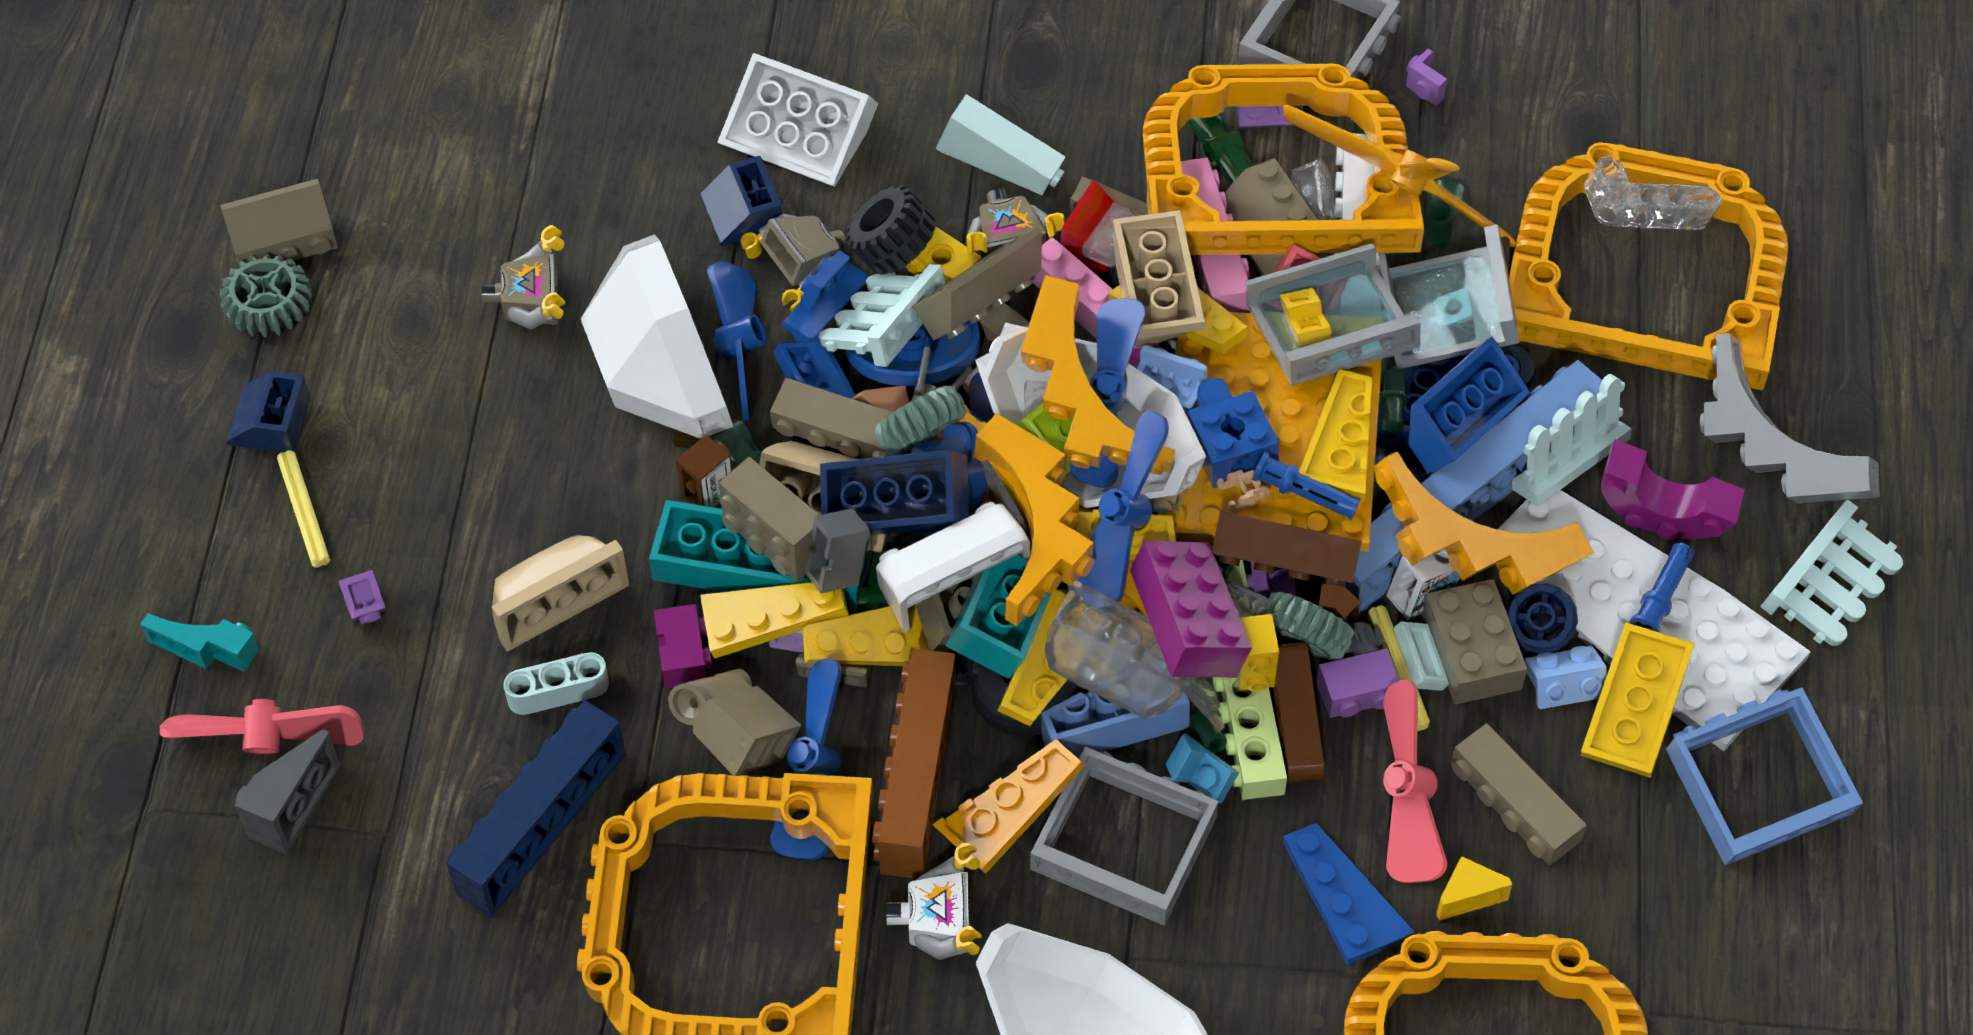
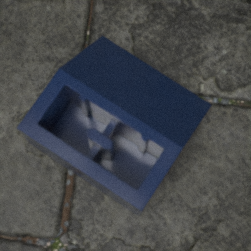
M760 155L729 164L700 193L721 247L741 241L745 233L753 232L757 235L760 233L759 229L766 225L769 219L776 218L782 214L781 203Z
M270 371L244 385L226 444L281 453L288 450L294 451L311 399L304 375Z

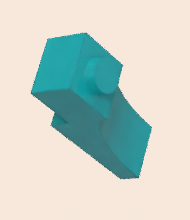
M148 613L140 623L147 642L205 669L208 668L215 658L244 672L259 652L254 632L248 626L239 622L233 624L223 619L218 625H189L168 621Z

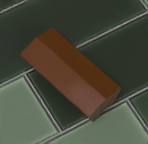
M1322 584L1319 606L1342 618L1343 622L1348 623L1349 626L1358 619L1360 601L1344 586Z

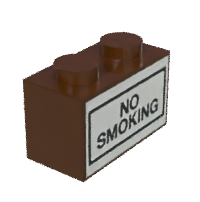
M705 435L676 459L681 497L689 504L713 508L721 504L719 482L732 472V456L723 443L719 441L716 443L709 436Z

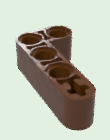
M1306 642L1278 645L1279 657L1273 694L1287 784L1324 780V760L1308 647Z

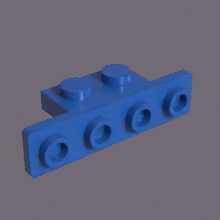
M840 250L830 260L825 258L819 265L815 275L811 273L805 279L800 289L804 292L799 305L784 320L783 328L805 342L811 343L832 321L835 315L846 306L851 296L858 293L866 284V279L869 275L850 264V257Z
M819 334L811 343H807L793 335L797 343L777 344L773 354L786 378L847 398H852L856 395L832 351H827L825 347L821 346Z

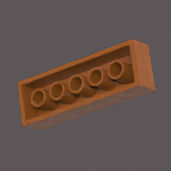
M913 648L910 662L904 661L901 677V682L904 683L903 693L899 692L897 696L896 714H898L897 724H893L891 729L890 746H892L891 757L887 756L884 770V778H887L886 788L880 791L878 810L881 811L880 822L875 821L872 843L875 844L874 860H879L880 874L917 879L925 874L932 824L934 822L956 693L955 653Z

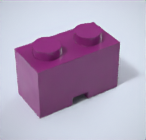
M696 604L654 610L665 689L707 678L706 669L712 668L710 648H702L701 638L708 636L704 616L698 617Z

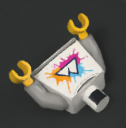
M969 843L960 844L955 850V856L921 875L916 881L908 883V902L886 903L887 925H909L910 944L917 946L918 949L938 960L963 954L964 952H968L970 955H976L979 952L980 947L972 941L976 938H981L982 935L969 926L968 874L963 872L964 867L975 870L980 866L979 859L974 856L969 857L970 854L977 851V848Z

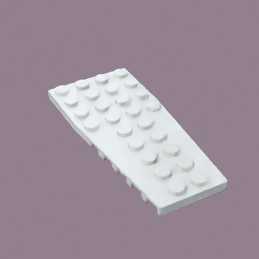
M1561 490L1539 506L1526 500L1498 530L1515 533H1536L1563 528L1578 522L1594 553L1536 584L1547 583L1560 587L1571 596L1577 607L1578 624L1576 630L1579 632L1578 638L1587 646L1593 644L1605 654L1603 659L1611 665L1625 622L1629 623L1631 617L1638 613L1643 594L1652 590L1669 556ZM1686 568L1671 598L1672 609L1670 614L1665 616L1660 624V633L1695 643L1694 651L1672 713L1688 726H1693L1694 730L1705 726V721L1715 715L1725 713L1726 717L1738 713L1736 710L1748 702L1756 700L1758 704L1768 701V697L1781 689L1808 659L1810 654L1808 649L1724 589L1689 568ZM1742 731L1712 743L1725 751Z

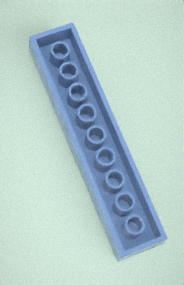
M1579 360L1568 368L1565 366L1560 368L1548 384L1544 387L1542 385L1536 387L1524 403L1520 406L1517 404L1500 422L1494 425L1456 461L1432 471L1429 478L1419 483L1446 507L1462 517L1475 522L1514 491L1512 490V479L1527 469V455L1524 454V446L1528 444L1531 430L1537 425H1542L1547 429L1552 427V419L1560 408H1566L1573 412L1576 409L1578 397L1584 391H1589L1594 395L1599 393V386L1602 380ZM1389 503L1383 509L1381 515L1371 523L1369 552L1360 551L1354 583L1346 582L1345 588L1360 601L1358 615L1388 592L1403 556L1399 551L1395 534L1405 527L1402 521H1399L1394 515L1392 503Z

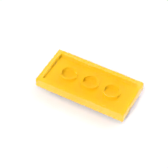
M1625 622L1581 750V756L1651 778L1694 651L1695 643Z

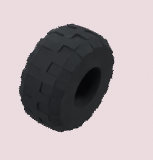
M974 661L971 672V692L976 710L983 717V720L990 726L998 729L999 732L1007 735L1011 734L1019 737L1041 735V713L1032 725L1028 726L997 711L1008 687L1006 682L1012 676L1008 679ZM1077 669L1042 712L1077 694Z

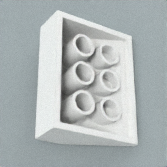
M753 53L717 143L753 157L760 155L762 160L835 187L865 137L878 103L867 94Z

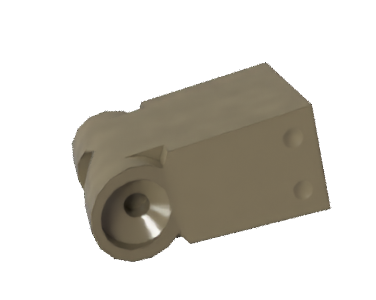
M741 669L677 685L670 691L668 697L669 708L678 721L686 725H693V733L733 776L743 775L781 763L801 727L799 722L760 687H752L749 675Z

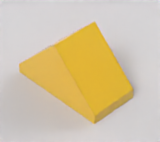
M1461 856L1440 898L1436 914L1438 920L1508 901L1512 882L1510 878Z

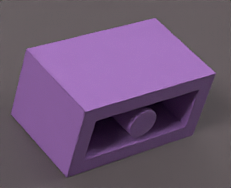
M1386 648L1319 664L1316 682L1329 718L1336 716L1350 717L1361 710L1369 708L1383 709L1386 690L1390 685L1398 682L1399 678Z

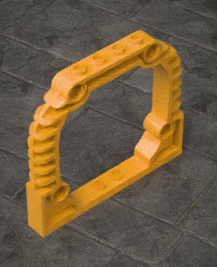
M1339 64L1200 65L1189 71L1188 79L1174 84L1170 92L1160 95L1147 112L1143 125V147L1147 179L1148 214L1181 210L1190 255L1285 254L1292 244L1312 254L1342 253L1372 243L1375 246V253L1421 252L1424 224L1419 196L1409 193L1390 181L1392 175L1375 165V174L1367 179L1364 203L1354 210L1353 220L1220 221L1219 211L1213 209L1199 198L1200 185L1194 177L1183 175L1178 141L1180 129L1191 118L1214 117L1222 113L1226 107L1309 106L1315 112L1325 116H1347L1364 130L1368 141L1404 155L1405 151L1408 150L1404 122L1401 120L1399 111L1394 105L1389 104V100L1384 94L1377 90H1369L1366 82L1350 77L1349 70Z
M1595 143L1589 147L1586 155L1569 158L1565 164L1554 166L1546 171L1535 182L1527 196L1509 274L1519 341L1714 380L1717 378V366L1713 362L1712 349L1714 345H1717L1716 335L1730 333L1741 341L1743 366L1750 388L1763 391L1770 370L1788 255L1787 234L1781 224V219L1774 209L1765 204L1764 197L1749 187L1750 180L1742 170L1726 167L1721 164L1691 160L1686 157H1676L1655 151L1630 148L1624 145ZM1619 188L1703 204L1705 210L1714 218L1738 224L1749 242L1751 262L1744 300H1737L1729 305L1722 328L1705 336L1702 347L1662 339L1654 335L1632 333L1620 328H1608L1569 320L1571 308L1557 292L1561 271L1558 265L1548 260L1555 221L1563 205L1580 193L1605 196L1616 192Z
M705 773L678 775L652 786L637 801L634 800L624 816H613L604 822L600 830L599 844H593L591 851V865L596 867L594 879L589 878L587 882L586 898L587 901H591L590 913H584L582 919V936H586L585 949H579L577 970L582 972V980L589 996L594 1001L603 1004L610 1022L621 1035H851L874 795L872 778L784 773L783 779L766 776L749 777L748 775L730 776L726 774L713 775ZM801 810L809 813L802 820H796L791 817L795 812ZM701 816L781 821L786 832L793 838L804 839L815 835L833 851L838 859H849L846 894L840 893L838 901V916H844L843 929H836L835 951H840L837 988L821 987L813 996L792 1009L780 1002L771 1003L762 1009L758 1018L672 1014L650 1008L634 995V975L628 960L621 952L630 873L641 867L649 858L654 833L679 819ZM625 834L629 836L628 840L622 844L612 842L618 835ZM601 974L612 976L611 980L604 985L594 983L595 979ZM781 1020L788 1024L781 1032L769 1030V1026L775 1021Z
M1430 931L1425 934L1411 935L1402 943L1400 954L1381 962L1378 967L1361 980L1350 998L1344 1020V1035H1384L1385 1014L1398 996L1401 994L1428 993L1438 987L1443 978L1537 980L1546 991L1554 996L1585 1001L1600 1020L1604 1035H1648L1644 1013L1630 989L1612 976L1606 967L1593 960H1589L1588 951L1581 942L1570 938H1559L1553 934H1543L1538 937H1521L1516 933L1484 936L1479 932H1468L1463 935H1446V933L1441 931ZM1410 956H1421L1425 959V962L1416 963L1410 959ZM1560 960H1570L1575 964V967H1566Z

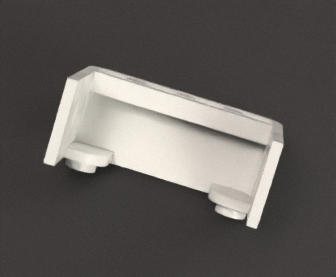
M986 503L975 511L976 514L900 551L892 549L880 556V562L876 566L878 585L903 633L910 631L907 608L1015 555L1029 560L1030 541L1022 527L1003 504Z

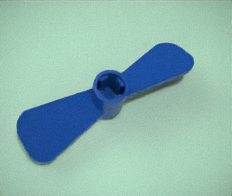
M719 261L711 264L707 269L723 325L715 330L713 346L717 354L724 356L727 360L737 357L743 422L749 421L743 354L766 345L767 336L761 321L753 314L757 286L755 279L745 269Z
M1135 299L1109 300L1097 312V373L1092 377L1090 386L1105 407L1117 418L1118 412L1122 409L1125 402V382L1123 376L1145 318L1143 304ZM1103 455L1099 468L1090 466L1089 469H1083L1069 462L1072 475L1084 484L1098 488H1109L1118 479V464L1108 460V456Z
M1147 411L1139 418L1121 488L1106 491L1100 499L1099 513L1102 519L1089 539L1094 542L1092 558H1094L1095 562L1091 571L1085 577L1080 576L1072 586L1067 584L1069 591L1075 597L1098 606H1113L1123 598L1134 528L1137 529L1145 526L1152 515V505L1149 498L1140 492L1169 432L1167 419L1157 412Z
M832 658L816 662L810 670L807 682L805 737L796 739L791 744L787 755L788 763L794 770L793 774L836 776L841 766L839 753L834 748L824 744L842 672L840 663ZM801 810L795 812L791 817L796 820H802L809 813ZM775 821L770 835V843L777 853L788 858L816 860L828 852L829 847L815 835L804 839L793 838L784 829L783 822Z

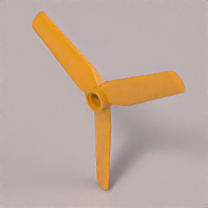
M1290 105L1283 107L1284 117L1289 123L1392 175L1390 181L1405 191L1420 196L1422 190L1440 198L1483 229L1487 226L1496 225L1434 180L1458 171L1460 167L1457 164L1440 158L1427 159L1411 150H1406L1404 155ZM1498 226L1500 237L1507 236L1510 239V246L1516 247L1514 238Z

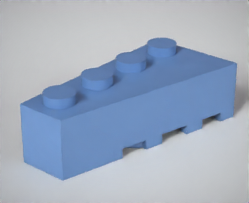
M1160 650L1155 653V658L1143 664L1139 661L1129 666L1128 672L1113 680L1107 678L1097 683L1096 689L1086 694L1080 692L1042 712V740L1045 747L1054 740H1058L1079 759L1084 747L1102 753L1189 728L1190 702L1179 677H1171Z

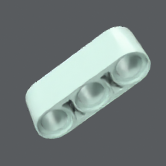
M593 652L518 669L509 673L504 680V691L510 710L520 715L595 698L604 694L609 686L606 663L603 657ZM589 673H598L594 677H585ZM556 681L563 682L558 686H551ZM520 690H528L522 695L515 694Z

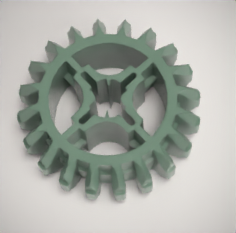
M265 253L263 259L257 260L252 255L251 262L245 263L240 260V269L230 268V277L223 278V288L220 289L222 310L226 313L231 325H236L240 332L248 330L252 337L261 332L266 338L268 333L272 331L280 336L282 328L286 327L292 330V322H302V313L309 312V302L312 301L311 285L309 279L306 278L304 270L300 265L296 266L291 258L284 261V258L278 254L274 259H271ZM287 287H290V288H291V289H290V292H289V294L287 295V297H285V296H284V294H285L284 290H285ZM245 294H248V300L244 304H242L241 302L243 297L245 296Z
M939 387L909 402L878 423L874 431L878 438L877 441L888 456L903 455L908 451H912L914 445L931 441L944 433L947 425L958 423L964 419L967 413L964 405L965 402L954 387Z
M1283 592L1271 593L1261 609V615L1272 614L1276 637L1288 644L1306 642L1308 652L1312 656L1329 661L1340 660L1344 657L1345 653L1347 654L1352 644L1351 640L1354 631L1348 623L1343 622L1342 618L1335 616L1332 612L1323 609V607L1317 606L1301 597Z

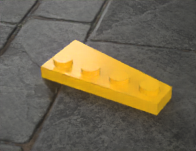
M1339 369L1299 473L1365 502L1372 377Z
M813 582L700 595L709 648L714 658L802 631L809 624L849 615L844 589L820 593Z

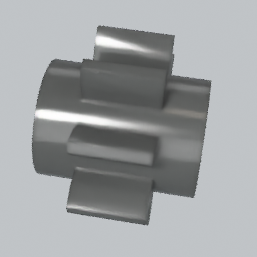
M1364 622L1350 625L1354 635L1351 640L1352 644L1343 659L1382 650L1380 645L1384 644L1379 628L1372 630L1371 626Z

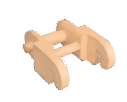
M1241 469L1228 474L1226 482H1224L1223 478L1217 480L1216 484L1221 490L1236 486L1237 488L1241 487L1244 493L1243 496L1239 497L1238 504L1235 501L1229 502L1228 507L1231 512H1238L1255 506V501L1264 499L1269 495L1270 489L1268 486H1262L1260 480L1257 482L1252 480L1255 470L1243 473ZM1253 483L1255 489L1248 491L1246 485Z

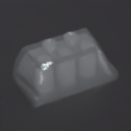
M1074 580L1047 632L1045 654L1049 669L1141 718L1148 719L1165 712L1178 700L1189 677H1171L1147 617Z

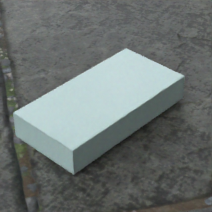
M1400 621L1394 627V631L1412 682L1416 685L1417 689L1442 691L1449 685V681L1429 625Z

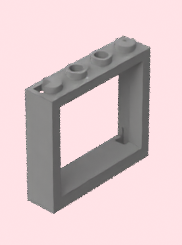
M1295 0L1268 1L1239 44L1238 64H1305L1265 46ZM1334 0L1377 19L1345 67L1349 70L1350 77L1360 79L1361 76L1366 77L1371 69L1373 57L1375 54L1380 55L1383 52L1389 33L1394 34L1396 32L1397 24L1401 20V16L1398 15L1400 4L1398 0Z
M1084 747L1079 760L1085 767L1061 792L1030 853V870L1165 926L1217 818L1219 801L1205 796L1204 791H1193L1185 788L1170 777H1159L1151 774L1138 764H1127L1119 761L1106 751L1102 754ZM1089 776L1200 821L1165 894L1053 848Z

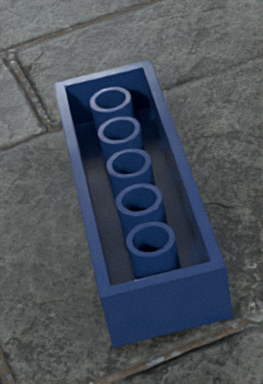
M586 700L577 709H572L566 715L563 726L554 736L551 735L544 741L538 756L532 763L528 762L522 767L516 782L509 790L505 789L499 794L494 808L486 817L483 816L477 820L467 840L463 844L457 845L450 853L447 866L458 897L492 918L626 756L618 720Z

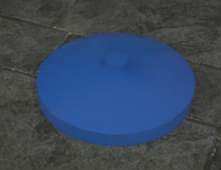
M968 320L963 323L966 330L957 336L948 339L944 335L933 340L924 324H922L887 367L875 366L871 352L867 351L865 354H857L856 350L846 349L845 352L851 365L862 375L872 380L895 386H916L924 348L930 347L931 351L925 384H934L958 375L972 364L978 355L980 347L979 326L977 322L971 324Z

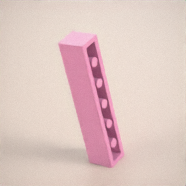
M1208 157L1181 161L1183 175L1194 177L1200 185L1199 198L1213 209L1219 211L1220 221H1233L1232 214H1226V196L1224 191L1219 192L1218 190L1220 188L1218 172L1211 169ZM1194 255V267L1202 291L1229 312L1251 313L1246 303L1245 281L1249 278L1247 259H1241L1240 255Z

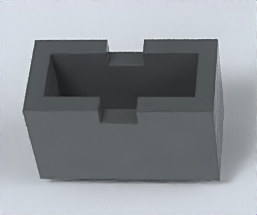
M853 508L815 516L811 540L816 545L814 549L808 550L804 572L820 593L859 584L870 532L867 524L861 520Z

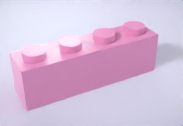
M1052 237L1042 245L1041 271L1033 275L1031 280L1039 289H1041L1045 275L1078 283L1080 297L1075 320L1097 339V312L1105 302L1109 301L1108 293L1113 289Z

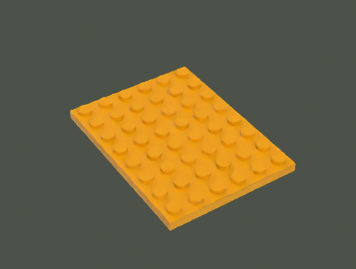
M1230 312L1248 326L1249 336L1224 354L1187 338V334L1178 336L1175 355L1186 359H1195L1201 364L1206 365L1207 379H1223L1228 385L1232 396L1254 390L1279 442V462L1288 466L1294 464L1300 469L1337 372L1291 386L1251 313ZM1266 314L1286 351L1289 352L1312 345L1298 346L1285 315ZM1325 317L1331 326L1332 338L1384 323L1377 319ZM1382 359L1346 369V371L1372 377L1365 502H1359L1351 520L1295 493L1282 494L1279 492V488L1260 480L1262 486H1268L1270 489L1269 495L1264 499L1255 501V506L1238 512H1231L1228 504L1230 501H1235L1236 504L1239 503V497L1244 495L1241 487L1237 488L1234 486L1225 490H1221L1218 487L1212 488L1202 466L1193 486L1177 495L1160 497L1158 515L1173 516L1175 537L1180 541L1214 543L1220 511L1361 540L1360 551L1369 552L1374 469L1372 467L1375 465ZM1253 483L1246 485L1248 491L1255 489Z

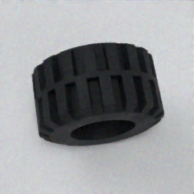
M897 185L891 186L871 197L854 215L847 229L846 241L848 246L873 272L880 275L891 274L907 266L926 248L933 236L932 232L936 227V219L909 188L903 185L899 187Z

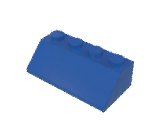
M1493 336L1481 343L1411 405L1409 446L1427 473L1456 461L1530 393Z

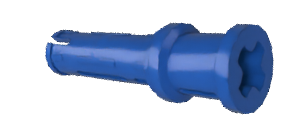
M1264 451L1253 474V481L1262 480L1279 488V492L1282 494L1295 493L1350 520L1352 519L1361 499L1354 498L1327 484L1299 473L1300 469L1296 465L1291 464L1288 466L1270 458V453Z
M1675 543L1652 590L1643 594L1640 600L1641 607L1638 613L1631 617L1629 624L1660 633V624L1663 618L1670 614L1672 609L1671 598L1694 556L1693 549L1689 550L1688 554L1685 555L1689 549L1688 545L1684 543Z

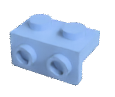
M1143 345L1137 369L1176 394L1186 416H1188V410L1195 409L1198 405L1197 390L1198 386L1207 380V366L1195 359H1186L1171 354L1162 348Z
M1577 646L1567 651L1546 652L1534 657L1524 658L1527 667L1526 673L1536 688V704L1539 709L1599 699L1607 677L1606 665L1593 646Z

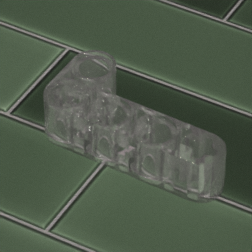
M1612 157L1600 158L1584 183V189L1594 216L1600 223L1613 227L1700 230L1706 227L1721 205L1719 194L1706 186L1630 183L1623 165Z

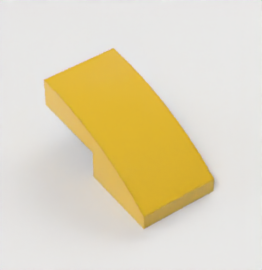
M1313 288L1279 295L1286 320L1298 346L1332 339L1331 326L1322 314L1321 300Z

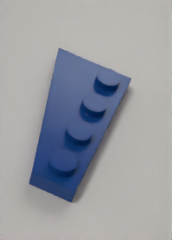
M1317 823L1283 836L1282 843L1347 966L1400 945L1406 938L1415 935L1411 927Z

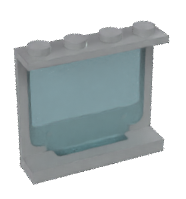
M1497 224L1484 227L1487 247L1394 268L1389 267L1386 253H1378L1380 265H1377L1376 269L1404 316L1415 314L1420 321V348L1393 355L1398 369L1470 354L1491 336H1493L1499 347L1520 343L1504 249ZM1379 300L1381 309H1384V307L1382 306V304H1381V302H1380V300ZM1387 312L1380 313L1382 322L1391 321Z
M1373 243L1245 281L1247 307L1291 386L1336 373L1339 369H1350L1420 348V321L1415 314L1404 316L1376 269L1375 246ZM1313 288L1321 300L1322 314L1331 326L1332 339L1298 346L1285 317L1279 295Z

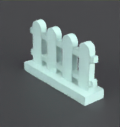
M929 264L922 274H916L915 277L896 275L895 272L869 276L866 279L869 292H858L851 296L850 300L854 310H843L835 315L838 328H828L819 333L821 346L825 347L827 351L832 352L836 349L856 350L857 354H865L868 351L872 353L875 366L887 367L923 324L912 306L946 284L941 265Z
M1608 374L1601 381L1597 395L1584 391L1578 397L1576 409L1573 412L1566 408H1560L1552 419V427L1547 429L1542 425L1535 426L1529 434L1528 444L1524 446V454L1527 455V469L1512 479V490L1536 506H1539L1609 455L1614 439L1624 443L1631 439L1632 428L1618 420L1623 414V409L1619 405L1620 392L1624 390L1625 383L1614 375Z
M1849 500L1842 504L1760 606L1770 615L1779 606L1787 611L1784 617L1790 622L1793 618H1796L1816 634L1813 639L1819 644L1824 640L1833 646L1840 645L1847 637L1845 626L1839 622L1841 617L1843 616L1848 621L1856 622L1866 612L1864 603L1857 598L1859 594L1862 593L1868 598L1878 597L1885 587L1883 580L1876 575L1878 570L1880 569L1888 575H1893L1903 565L1901 556L1894 551L1897 548L1894 543L1890 541L1886 545L1865 529L1868 526L1865 521L1861 519L1857 523L1851 518L1858 507ZM1835 536L1843 541L1840 546L1832 541ZM1850 547L1871 562V566L1869 568L1864 566L1847 553ZM1817 559L1824 564L1821 570L1813 564ZM1834 571L1853 586L1852 590L1849 592L1828 576V574ZM1798 582L1806 588L1802 593L1794 588ZM1813 594L1834 609V613L1829 615L1809 598Z

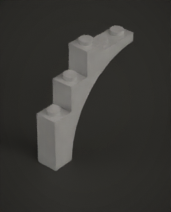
M1730 333L1717 334V345H1714L1712 349L1713 362L1717 366V378L1713 380V393L1717 401L1704 403V413L1700 415V427L1704 436L1715 443L1745 440V443H1742L1740 448L1741 459L1745 467L1755 473L1786 470L1781 479L1782 490L1786 497L1795 503L1879 497V463L1869 456H1840L1817 451L1792 440L1781 432L1764 413L1751 391L1743 366L1741 341Z

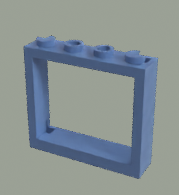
M1802 687L1791 692L1788 690L1776 691L1768 697V701L1758 704L1756 700L1748 702L1736 710L1738 713L1726 717L1725 713L1715 715L1705 721V726L1694 730L1693 726L1685 727L1683 731L1673 734L1674 739L1666 748L1725 866L1852 815L1863 804ZM1788 712L1833 800L1734 839L1689 751Z

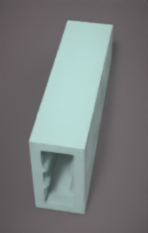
M967 94L950 117L936 147L938 151L1040 195H1043L1049 185L1055 188L1065 172L1060 169L1065 159L1064 155Z

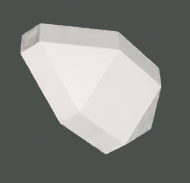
M654 234L623 246L581 318L614 406L700 439L705 435L711 436L733 427L728 409L695 324L660 240Z
M1005 322L1000 336L991 344L989 353L975 359L994 415L998 413L1021 427L1018 423L1043 404L1042 399L1051 371L1047 370L1045 373L1036 372L1022 363L1021 349L1028 327ZM1075 338L1079 362L1090 384L1092 377L1097 373V343ZM1128 363L1123 376L1125 382V402L1122 409L1118 412V419L1125 426L1135 431L1139 418L1145 412H1157L1164 416L1169 424L1168 436L1163 446L1175 450V463L1171 474L1163 472L1161 475L1150 473L1140 493L1149 499L1177 495L1194 485L1206 455L1176 394ZM1118 464V479L1109 488H1098L1078 481L1071 471L1066 474L1060 486L1079 497V504L1083 507L1099 506L1100 499L1106 491L1121 488L1126 465Z
M1007 923L991 932L976 961L1000 1035H1208L1194 1011L1108 953Z

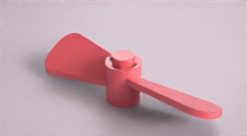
M1402 679L1388 687L1383 701L1395 762L1388 766L1383 778L1386 791L1393 796L1386 869L1392 878L1400 882H1429L1441 877L1447 868V859L1428 801L1436 792L1437 778L1431 769L1417 765L1418 691L1412 681Z
M255 699L252 705L245 707L244 718L192 714L177 715L166 719L160 725V735L167 738L243 734V751L272 754L279 752L280 738L306 741L322 729L330 733L333 744L354 746L362 742L364 727L360 715L352 708L338 705L281 713V708L274 706L275 701Z

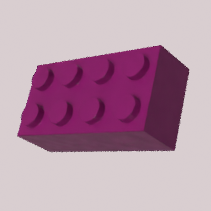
M1143 541L1130 572L1171 677L1237 678L1252 647L1209 542Z

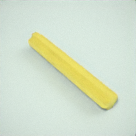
M288 450L279 453L277 460L311 564L315 568L327 565L330 562V558L295 452Z
M1382 605L1372 607L1368 611V619L1372 630L1379 628L1384 644L1380 645L1381 648L1388 649L1399 681L1402 679L1412 681L1386 607ZM1418 691L1417 731L1429 727L1430 720Z

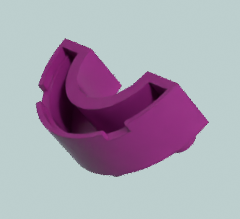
M1614 439L1602 477L1601 489L1607 503L1617 514L1624 518L1627 525L1655 532L1660 538L1665 540H1675L1676 538L1701 539L1719 537L1737 523L1745 489L1711 477L1704 483L1695 485L1667 481L1656 475L1648 467L1645 460L1647 451Z

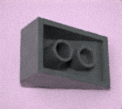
M322 729L253 775L248 785L243 786L239 790L235 800V808L248 839L281 853H288L341 766L328 731Z

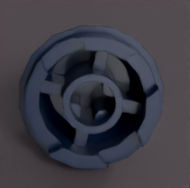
M1547 583L1534 584L1521 590L1511 601L1507 613L1517 643L1524 649L1536 653L1553 652L1565 646L1574 635L1578 624L1577 607L1571 596L1560 587Z

